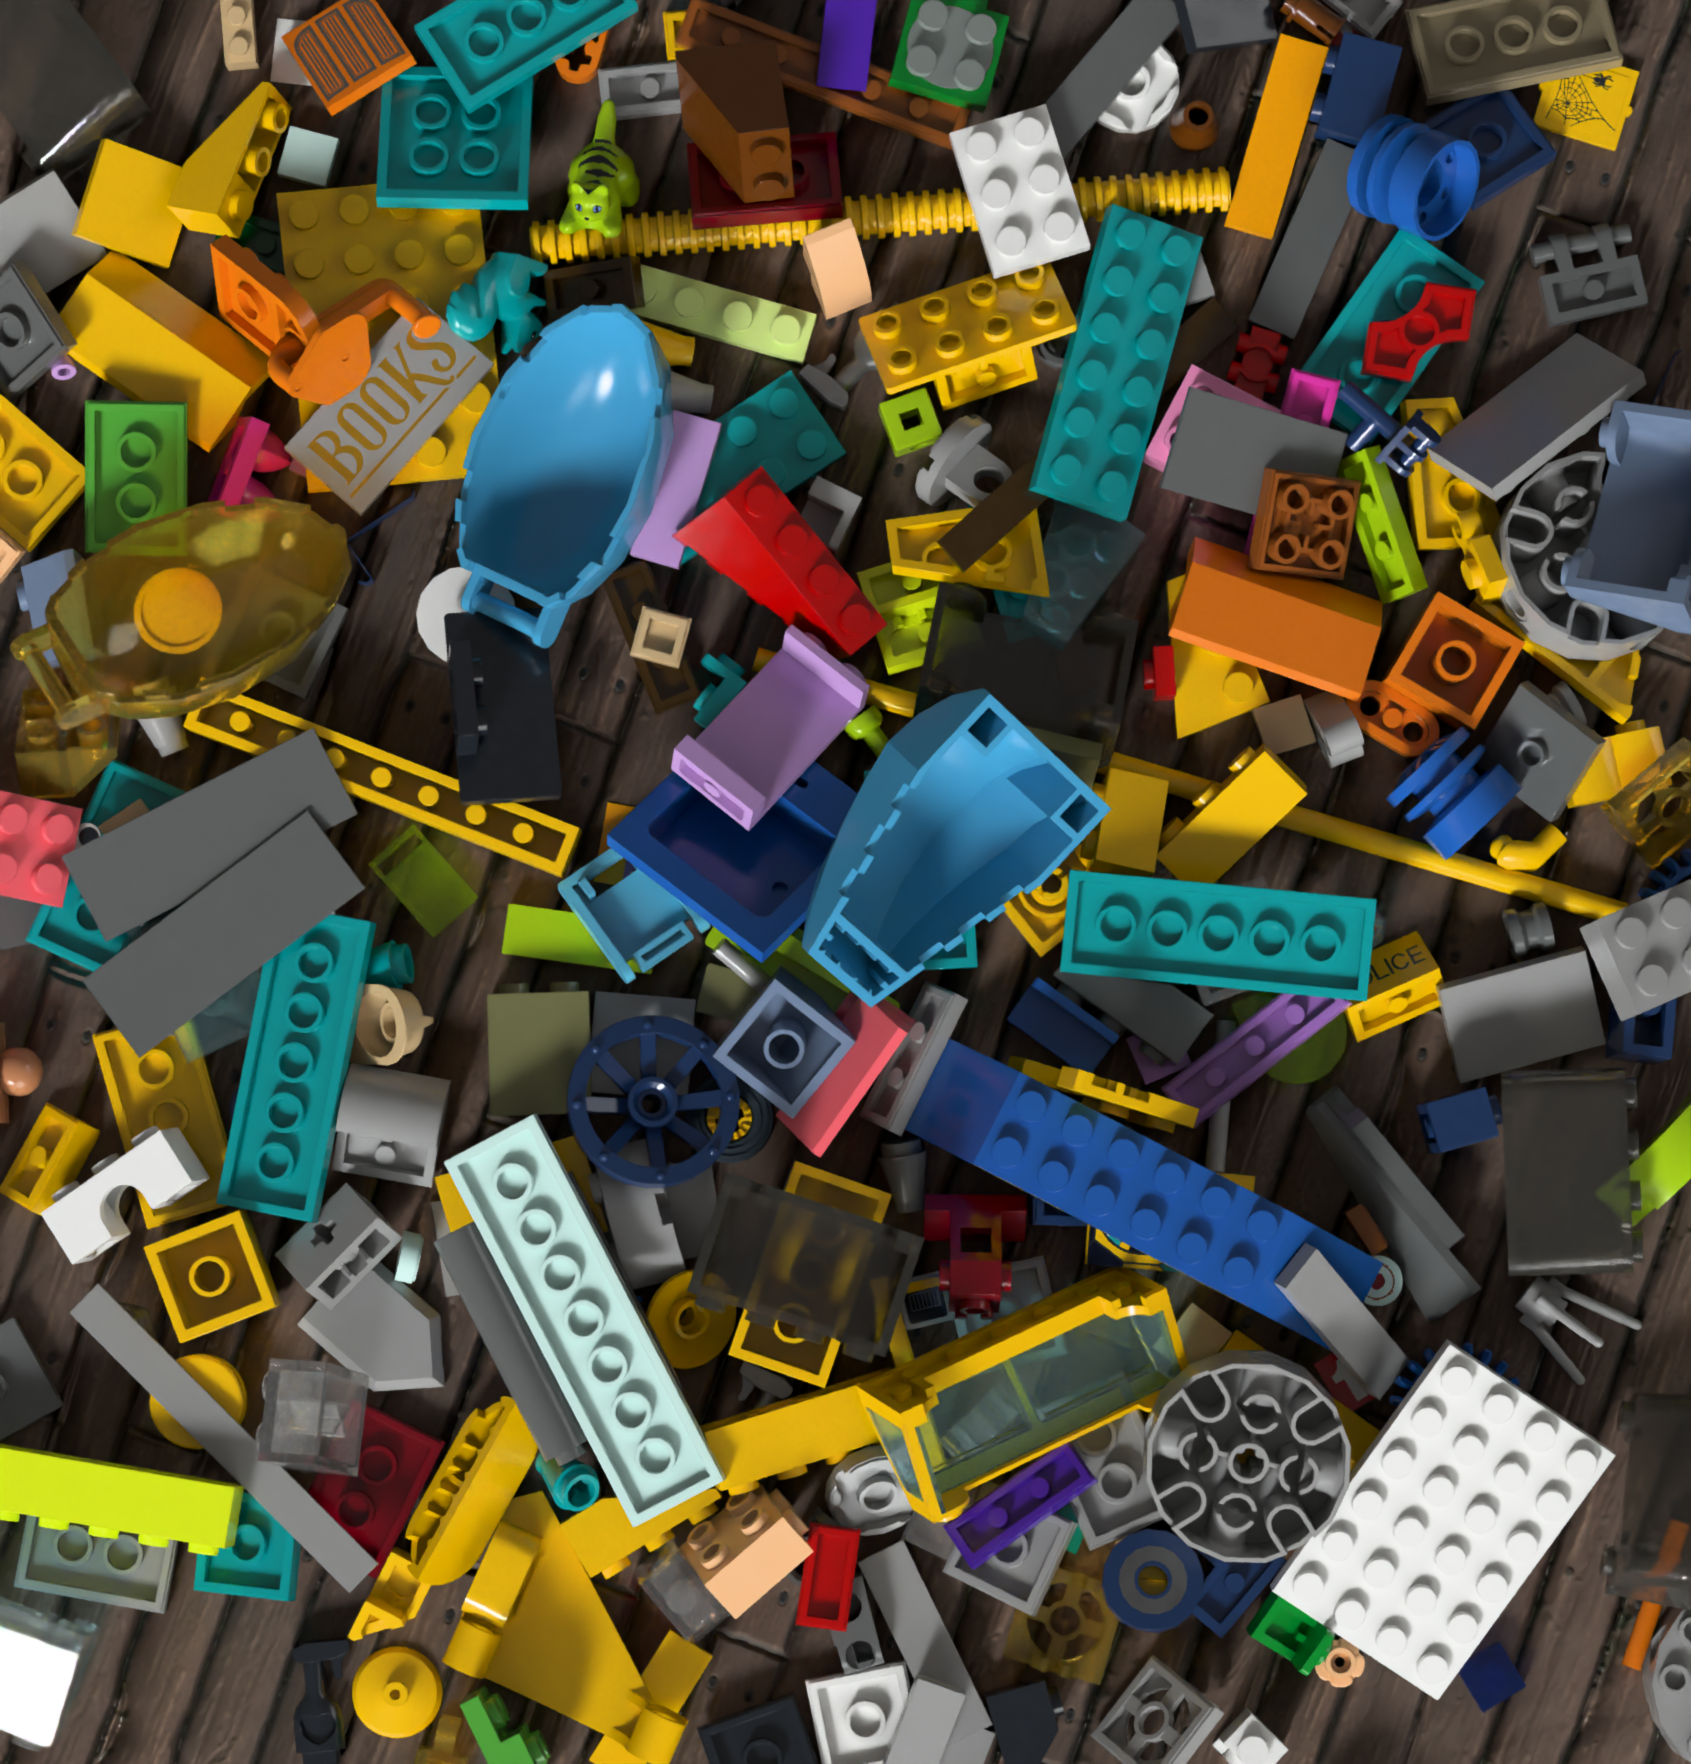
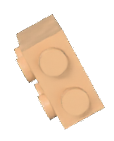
M759 1481L758 1488L743 1494L732 1495L722 1511L710 1521L698 1524L688 1535L687 1541L680 1546L704 1586L735 1619L814 1552L803 1537L809 1531V1528L796 1514V1509L778 1488H775L769 1494Z

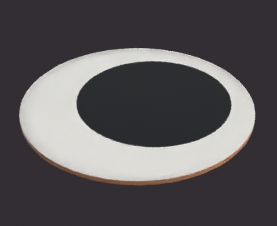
M91 823L80 824L75 849L100 837V830Z

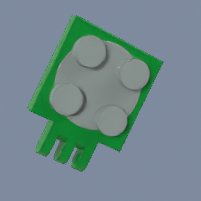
M910 0L887 86L984 113L1010 16L986 10L988 0Z

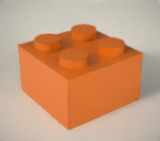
M1437 591L1428 600L1381 682L1426 708L1437 719L1458 730L1463 725L1469 732H1472L1478 725L1525 642Z

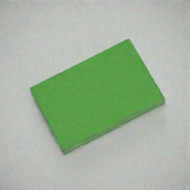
M85 400V552L187 554L188 402Z

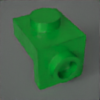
M1274 1592L1270 1593L1246 1627V1631L1252 1638L1290 1660L1297 1671L1305 1676H1308L1315 1666L1320 1665L1327 1658L1332 1647V1641L1335 1638V1634L1331 1629L1322 1625Z

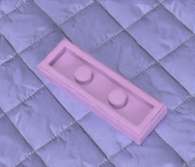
M673 409L674 439L652 513L635 540L630 555L679 570L686 547L673 538L672 535L696 516L721 433L722 423Z

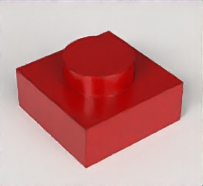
M1173 645L1153 646L1150 651V659L1142 660L1143 689H1152L1153 702L1171 701L1176 697Z

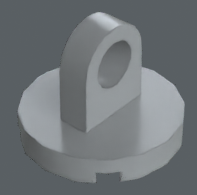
M973 414L971 417L966 415L963 418L957 419L948 427L931 448L929 456L934 459V462L929 471L922 467L917 474L915 483L917 496L930 506L938 507L950 500L954 495H957L975 508L991 494L980 491L975 486L977 480L983 477H993L998 479L1001 484L1012 475L1011 469L1003 461L987 451L992 436L991 424L977 414Z

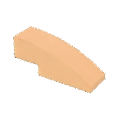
M851 218L803 236V256L811 273L812 287L826 320L872 302L870 281Z

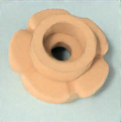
M1341 1637L1339 1640L1334 1639L1332 1641L1329 1655L1320 1665L1315 1666V1670L1322 1680H1329L1332 1686L1346 1687L1353 1683L1355 1677L1361 1676L1365 1668V1659L1359 1654V1648ZM1338 1657L1344 1659V1665L1341 1667L1335 1665V1659Z

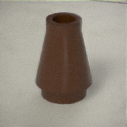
M1196 100L1181 106L1175 111L1170 120V135L1174 143L1181 149L1188 152H1201L1208 149L1216 141L1219 134V122L1208 103ZM1192 116H1199L1202 118L1203 124L1195 125L1190 119Z

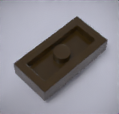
M628 256L547 270L543 275L548 321L555 322L583 304L587 306L623 304L630 310L645 307L640 257Z

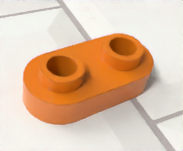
M1366 680L1358 702L1345 698V702L1354 714L1361 732L1402 756L1409 758L1418 757L1439 738L1438 721L1429 710L1382 682ZM1371 698L1377 703L1378 710L1375 715L1367 716L1360 710L1362 699ZM1415 724L1419 727L1421 736L1418 741L1411 742L1404 737L1403 729L1405 725Z

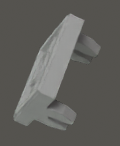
M1152 1655L1090 1736L1123 1764H1186L1225 1713L1201 1691ZM1160 1690H1168L1160 1702L1151 1701L1147 1704L1142 1702L1153 1693ZM1185 1698L1188 1703L1190 1721L1188 1728L1181 1735L1173 1728V1712ZM1155 1710H1162L1165 1718L1161 1729L1157 1733L1146 1735L1143 1728L1146 1717ZM1134 1715V1729L1136 1733L1128 1743L1126 1736L1131 1716ZM1164 1741L1172 1748L1165 1757L1159 1760L1144 1761L1140 1758V1755L1150 1743Z

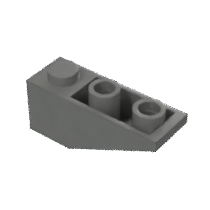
M1060 967L1052 977V979L1059 983V986L1056 988L1058 992L1079 1007L1086 1002L1101 1013L1097 1020L1117 1033L1120 1038L1125 1031L1132 1036L1135 1035L1134 1037L1142 1042L1138 1051L1160 1067H1163L1167 1060L1176 1066L1213 1016L1208 1010L1169 984L1130 978L1060 972Z

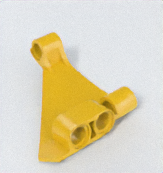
M543 1490L512 1498L461 1608L463 1613L441 1661L457 1671L478 1679H489L614 1739L624 1746L627 1752L648 1763L670 1764L689 1720L653 1701L590 1577L560 1529V1522Z

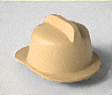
M365 984L350 1062L365 1065H391L397 1063L403 1055L413 1052L420 1045L424 1035V1028L433 1024L434 1018L423 1015L418 999L409 991L388 987L383 984Z

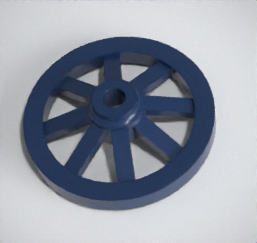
M655 1015L637 1016L622 1020L596 1035L578 1057L570 1074L566 1092V1111L569 1126L575 1141L585 1156L608 1176L625 1184L643 1188H665L679 1185L694 1179L710 1168L718 1160L732 1139L740 1109V1095L735 1074L713 1057L717 1044L708 1035L691 1024L671 1017ZM656 1037L675 1041L689 1049L664 1079L657 1077ZM635 1038H639L640 1080L638 1082L608 1052L616 1045ZM702 1060L711 1072L717 1090L677 1095L675 1091L677 1086L695 1065ZM595 1064L627 1096L626 1098L586 1097L588 1079ZM642 1101H653L657 1105L658 1112H646L642 1107ZM714 1107L720 1108L717 1126L711 1139L674 1115L676 1112ZM588 1114L626 1115L628 1120L603 1144L595 1133ZM664 1128L698 1153L683 1162L667 1166L661 1129ZM639 1130L645 1132L650 1167L634 1164L617 1156L620 1150Z

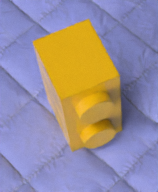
M1110 767L1102 783L1093 784L1092 791L1111 810L1082 840L1080 858L1087 859L1086 871L1143 877L1153 876L1167 798L1168 780Z

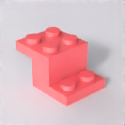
M0 790V896L53 907H63L70 872L61 856L75 849L83 809Z

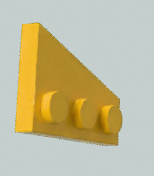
M1454 397L1409 399L1400 403L1402 426L1420 409L1424 413L1421 418L1436 430L1440 437L1463 421ZM1409 432L1413 438H1417L1412 432ZM1427 449L1428 456L1421 463L1415 462L1413 464L1414 472L1409 477H1406L1411 536L1416 552L1462 549L1457 544L1451 527L1454 524H1458L1456 513L1476 508L1479 513L1484 534H1490L1492 538L1500 519L1495 505L1497 501L1433 462Z
M1186 574L1169 580L1166 583L1168 624L1170 623L1172 606ZM1169 636L1170 644L1173 645L1176 741L1270 703L1256 666Z

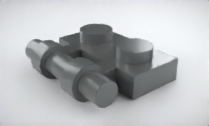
M1608 223L1591 226L1590 232L1568 237L1564 233L1548 236L1546 242L1529 246L1533 264L1552 261L1556 273L1543 275L1537 279L1548 328L1644 307L1649 303L1638 255L1623 258L1617 257L1615 246L1632 242L1628 223L1609 227ZM1595 251L1598 255L1599 263L1578 268L1573 267L1571 256Z

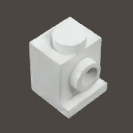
M1247 1707L1212 1743L1229 1764H1276L1288 1751L1284 1743Z

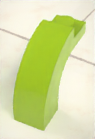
M1691 1091L1666 1124L1635 1155L1600 1184L1594 1193L1630 1229L1654 1208L1658 1210L1691 1179Z

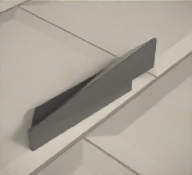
M1335 1084L1306 1108V1115L1358 1204H1364L1388 1242L1385 1250L1391 1260L1400 1268L1403 1281L1428 1321H1435L1481 1289L1479 1284L1448 1249L1465 1235L1359 1107L1355 1108Z

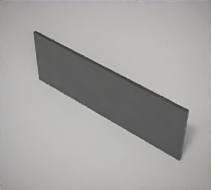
M312 728L61 857L102 936L107 942L139 925L144 926V922L188 901L307 810L323 831L353 817L358 812L315 729Z
M307 810L82 981L140 1058L168 1036H174L176 1030L330 914L334 915L338 908L364 890L365 886Z

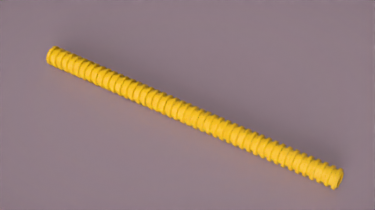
M1219 166L1217 172H1210V169L1206 167L1202 168L1201 173H1195L1194 169H1187L1186 174L1179 175L1178 170H1171L1169 176H1164L1162 171H1156L1155 177H1148L1147 173L1143 172L1140 173L1139 178H1132L1131 174H1125L1124 179L1117 180L1116 175H1109L1108 180L1101 181L1100 176H1094L1093 182H1086L1085 178L1081 177L1077 179V183H1071L1083 223L1088 222V217H1095L1097 222L1102 221L1105 209L1111 204L1142 213V215L1150 217L1151 212H1157L1159 217H1163L1166 215V211H1173L1174 215H1181L1182 210L1187 209L1190 214H1196L1197 209L1204 208L1205 213H1211L1213 207H1219L1221 212L1228 211V206L1231 205L1230 178L1224 166ZM959 187L953 188V193H945L944 188L937 190V194H929V190H922L921 195L914 196L913 191H907L905 197H898L897 192H892L890 198H883L882 194L879 193L875 194V199L868 200L866 195H860L859 200L855 201L851 200V196H844V201H842L843 218L693 230L691 209H688V214H680L679 210H673L672 215L664 216V211H657V216L649 217L648 212H642L641 218H633V214L628 213L625 215V219H622V232L614 238L605 237L596 229H581L572 234H564L559 230V224H555L554 219L548 220L547 225L541 226L539 221H532L529 232L532 259L541 263L550 260L552 265H558L559 259H566L567 264L574 263V258H582V262L585 263L590 261V257H597L598 261H605V256L613 255V259L621 258L622 254L636 257V253H644L645 258L652 257V252L659 251L660 256H667V251L675 250L676 255H682L685 249H691L692 254H698L699 248H706L708 253L714 252V247H722L723 251H729L730 246L738 245V250H745V245L753 244L754 249H760L761 243H769V247L773 248L776 247V242H784L785 246H792V241L798 240L803 245V236L851 218L856 235H862L863 240H869L870 235L878 234L879 239H885L886 233H893L894 238L901 237V232H909L911 237L916 236L917 231L923 230L925 235H932V230L940 229L941 234H947L948 228H955L957 233H962L963 227H971L972 232L978 231L967 193L961 192Z

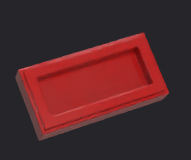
M810 1522L807 1543L814 1552L804 1560L795 1625L846 1632L861 1529Z

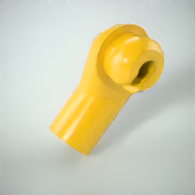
M1549 823L1531 842L1512 840L1509 835L1498 836L1490 845V855L1497 860L1498 866L1506 870L1532 872L1539 869L1567 839L1554 825Z

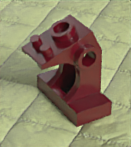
M925 1194L924 1240L949 1241V1260L939 1261V1291H949L948 1312H955V1319L964 1320L968 1318V1314H980V1319L992 1320L993 1313H999L1001 1292H1011L1012 1264L1011 1261H1002L1001 1242H1025L1026 1195ZM961 1241H990V1253L961 1252Z

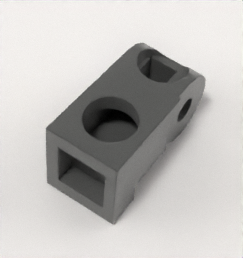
M861 1569L855 1570L846 1632L830 1630L834 1646H837L845 1675L884 1663Z

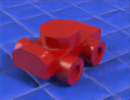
M1256 326L1252 327L1250 335L1240 332L1235 351L1243 353L1244 356L1241 363L1231 361L1226 380L1235 382V387L1262 400L1264 391L1274 394L1280 375L1270 371L1273 363L1283 366L1288 351L1287 346L1279 344L1282 334Z

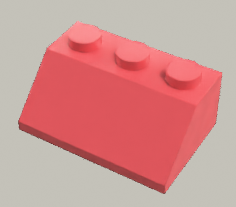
M851 991L849 992L835 1014L856 1038L855 1044L793 1119L781 1109L776 1114L786 1127L819 1158L831 1144L916 1022L915 1019L885 998L873 1007H870Z

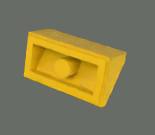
M46 1102L3 1180L0 1192L31 1212L41 1215L44 1210L55 1203L52 1195L76 1180L100 1136V1131Z

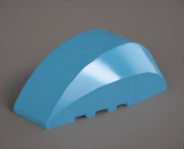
M981 688L951 695L919 713L892 737L867 775L818 872L806 913L802 947L868 1006L873 1007L924 970L925 967L922 963L942 948L949 952L964 941L961 935L985 918L988 922L992 921L1006 910L1003 904L1023 891L1029 894L1039 887L1106 816L1111 808L986 689Z

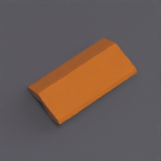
M1194 537L1188 551L1185 579L1171 609L1168 636L1358 702L1382 628L1383 602L1310 576L1247 567L1249 555Z

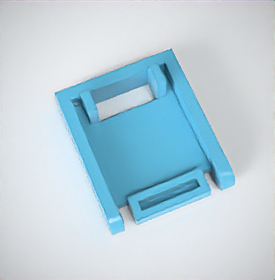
M610 848L558 883V891L623 981L628 984L636 979L627 962L633 959L644 973L694 939L693 934L685 925L686 922L691 920L700 933L709 929L710 924L634 865L632 866L635 868V872L596 897V891L589 881L623 859L621 855Z

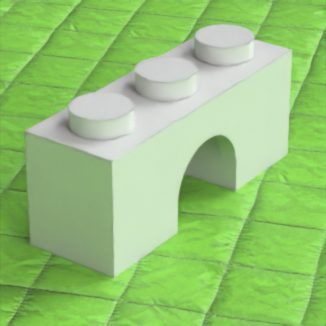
M156 1125L146 1129L131 1140L134 1148L125 1155L119 1157L115 1153L106 1157L91 1168L94 1174L92 1178L82 1185L78 1181H74L52 1195L55 1203L44 1210L41 1215L72 1265L92 1261L131 1233L121 1218L119 1211L121 1195L128 1186L138 1189L150 1207L156 1209L171 1206L210 1179L179 1127L159 1130Z

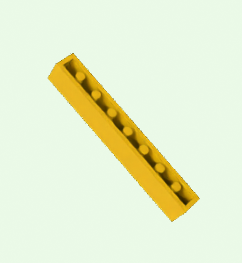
M203 679L183 727L195 734L254 757L314 728L348 794L563 879L583 833L579 827L518 803L464 806L460 803L457 779Z

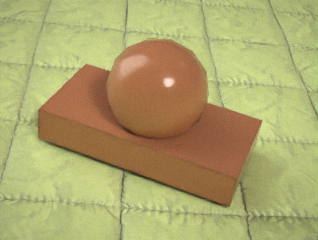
M0 1022V1124L10 1123L8 1095L21 1097L37 1089L42 1081L43 1066L37 1054L26 1047L16 1046L6 1049L5 1023Z

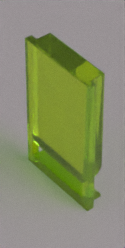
M414 824L368 864L433 938L440 934L479 898ZM416 834L423 843L385 876L378 866Z

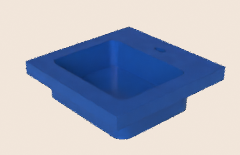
M814 761L748 831L677 773L672 771L607 834V845L755 959L763 963L806 920V913L818 872L858 793Z

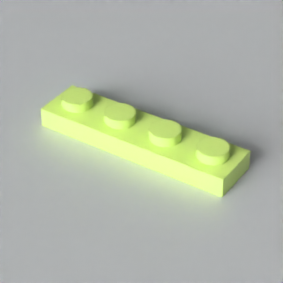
M640 264L645 307L631 309L639 319L797 364H804L817 314Z

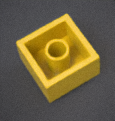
M247 1210L235 1211L143 1247L179 1343L198 1338L282 1304Z

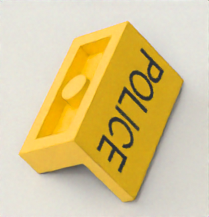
M1417 931L1372 950L1367 1001L1350 1000L1353 1004L1344 1010L1350 1030L1357 1042L1440 1006L1436 985L1444 983L1441 971Z

